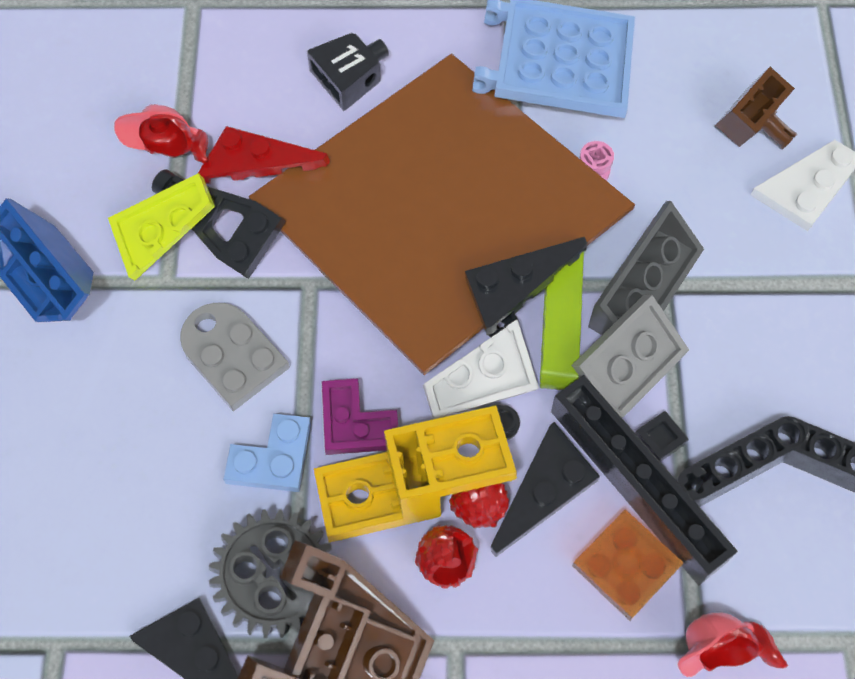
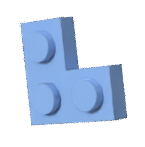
M273 414L267 448L230 444L224 474L225 483L300 492L311 426L310 417Z

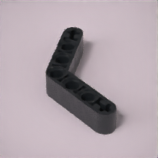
M782 417L687 467L680 473L676 481L696 504L701 507L783 462L855 493V471L851 466V463L855 464V442L795 417ZM778 433L787 435L791 439L792 444L783 442L779 438ZM814 448L824 451L827 459L819 457L815 453ZM747 450L756 451L760 455L761 461L752 459L748 455ZM715 466L726 468L731 477L724 478L720 476ZM701 480L704 482L697 492L694 489L688 491L685 486L692 488L698 485Z

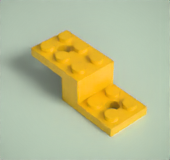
M496 405L384 430L387 452L314 468L329 543L441 517L440 497L516 480L517 476ZM464 444H473L478 447L479 452L473 457H464L458 453V449ZM355 490H364L369 494L367 500L360 504L351 503L348 497Z

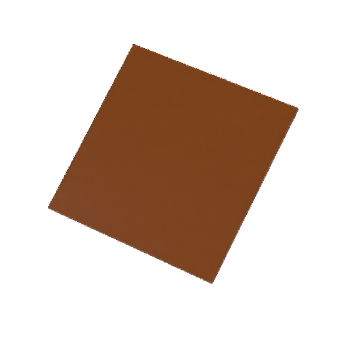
M452 53L316 148V151L327 153L330 160L327 167L323 166L308 171H303L302 166L288 168L283 174H279L248 196L249 199L258 202L286 221L281 232L423 375H426L484 328L465 279V271L581 237H585L588 246L635 208V204L508 99L494 97L495 90H490L484 94L473 92L475 72Z

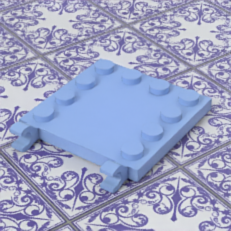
M500 0L487 1L484 23L498 25L506 21L499 71L477 66L474 74L473 92L484 94L490 90H495L494 97L625 118L628 109L635 16L537 0H510V3Z

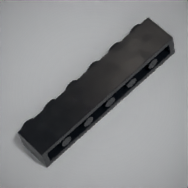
M585 375L555 395L551 413L698 586L732 559L738 550Z

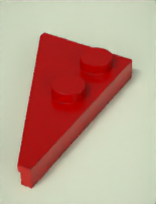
M226 126L208 155L207 163H203L198 173L204 178L206 184H211V178L231 176L234 181L242 180L249 176L264 177L283 174L284 168L302 166L303 171L315 170L319 167H327L330 160L327 153Z

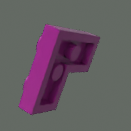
M358 378L322 381L326 455L387 451L384 430L398 427L397 410L361 412Z

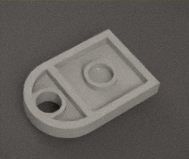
M210 303L201 306L187 317L182 326L180 341L187 359L233 412L290 368L289 362L245 313L231 304ZM212 319L216 321V325L211 331L201 332L197 330L198 324L202 320Z

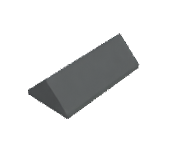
M665 201L595 303L588 325L590 329L603 335L643 295H653L664 311L704 251L703 246L672 201Z

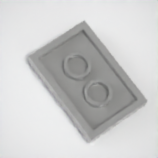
M643 295L572 364V367L580 377L585 375L620 417L623 418L689 349L653 295Z

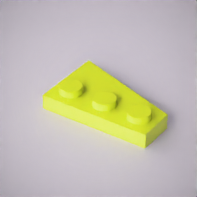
M199 173L108 218L128 277L132 280L138 279L215 207L206 182Z

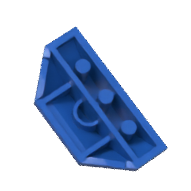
M6 198L0 206V278L35 322L70 321L90 295L94 272L55 225L14 200Z

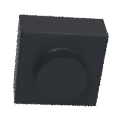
M666 411L635 432L660 462L686 445L689 440Z

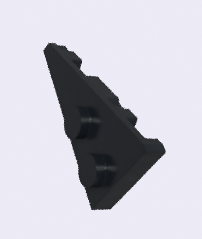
M585 237L465 271V279L486 335L494 333L497 330V324L511 312L517 313L527 300L534 298L554 280V275L565 265L571 266L578 260L588 244Z
M555 422L549 426L491 544V552L495 557L499 556L598 482L600 478L599 474Z
M200 598L130 635L131 640L136 645L184 679H238L239 677Z

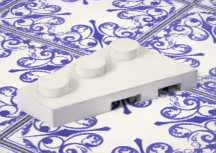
M833 140L753 188L751 196L808 232L855 171V151Z
M518 320L509 324L502 331L423 384L433 419L454 415L539 389Z

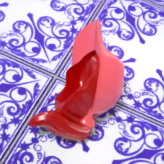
M150 104L140 113L126 114L115 120L114 130L116 136L127 147L145 150L151 154L159 153L169 157H178L191 151L196 161L201 163H207L208 161L206 157L208 148L207 134L201 129L190 127L184 117L173 108Z
M723 612L703 614L688 626L686 642L689 651L678 661V668L686 677H692L704 668L710 672L719 666L736 667L744 665L758 656L770 667L779 669L788 667V663L779 652L772 635L764 626L756 622H742L738 618Z

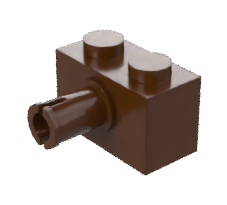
M770 66L751 83L715 126L738 147L743 145L758 131L763 130L781 149H784L798 133L776 116V110L795 88Z

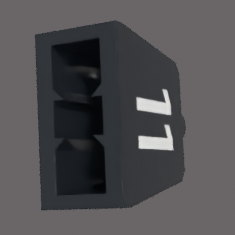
M349 33L307 50L309 70L339 107L345 111L380 82L381 70L379 61L389 56V51L381 39L366 46L357 34Z

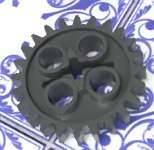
M263 509L261 521L257 522L249 513L247 514L246 527L243 528L237 522L232 523L235 533L234 537L224 533L221 535L226 548L214 547L213 554L221 560V562L209 563V570L219 574V576L209 580V585L213 588H221L220 591L213 595V600L215 603L227 602L223 606L221 614L224 617L234 612L236 614L233 620L235 628L244 621L248 622V635H251L257 626L262 627L263 637L266 639L270 634L271 628H277L280 638H283L285 626L291 625L293 630L299 633V620L305 618L314 596L313 592L281 579L284 585L296 595L295 600L289 599L275 577L265 578L266 567L264 563L250 551L252 546H256L273 570L278 567L281 568L280 575L295 540L329 553L332 548L331 543L319 545L324 532L320 530L311 534L309 532L312 525L310 519L303 525H298V513L296 512L288 521L284 520L282 509L277 511L275 519H270L266 509ZM272 538H280L287 544V548L277 554L271 553L265 546ZM242 562H249L256 567V572L252 577L243 579L234 573L235 568ZM266 592H274L279 595L281 603L278 607L268 610L259 604V598Z

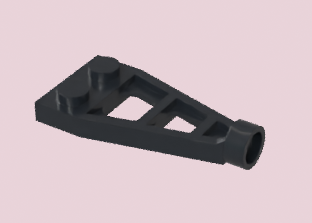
M164 169L155 176L151 188L157 194L185 179L180 178L168 169ZM207 186L215 207L192 230L217 259L249 279L286 221L254 200ZM224 210L240 213L244 218L229 241H223L213 227Z

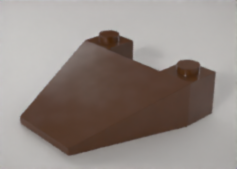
M295 540L279 578L313 592L314 596L286 665L282 668L247 655L238 679H420L434 640L344 559Z

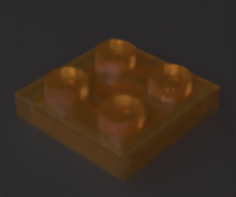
M625 509L573 562L572 567L631 621L684 562Z

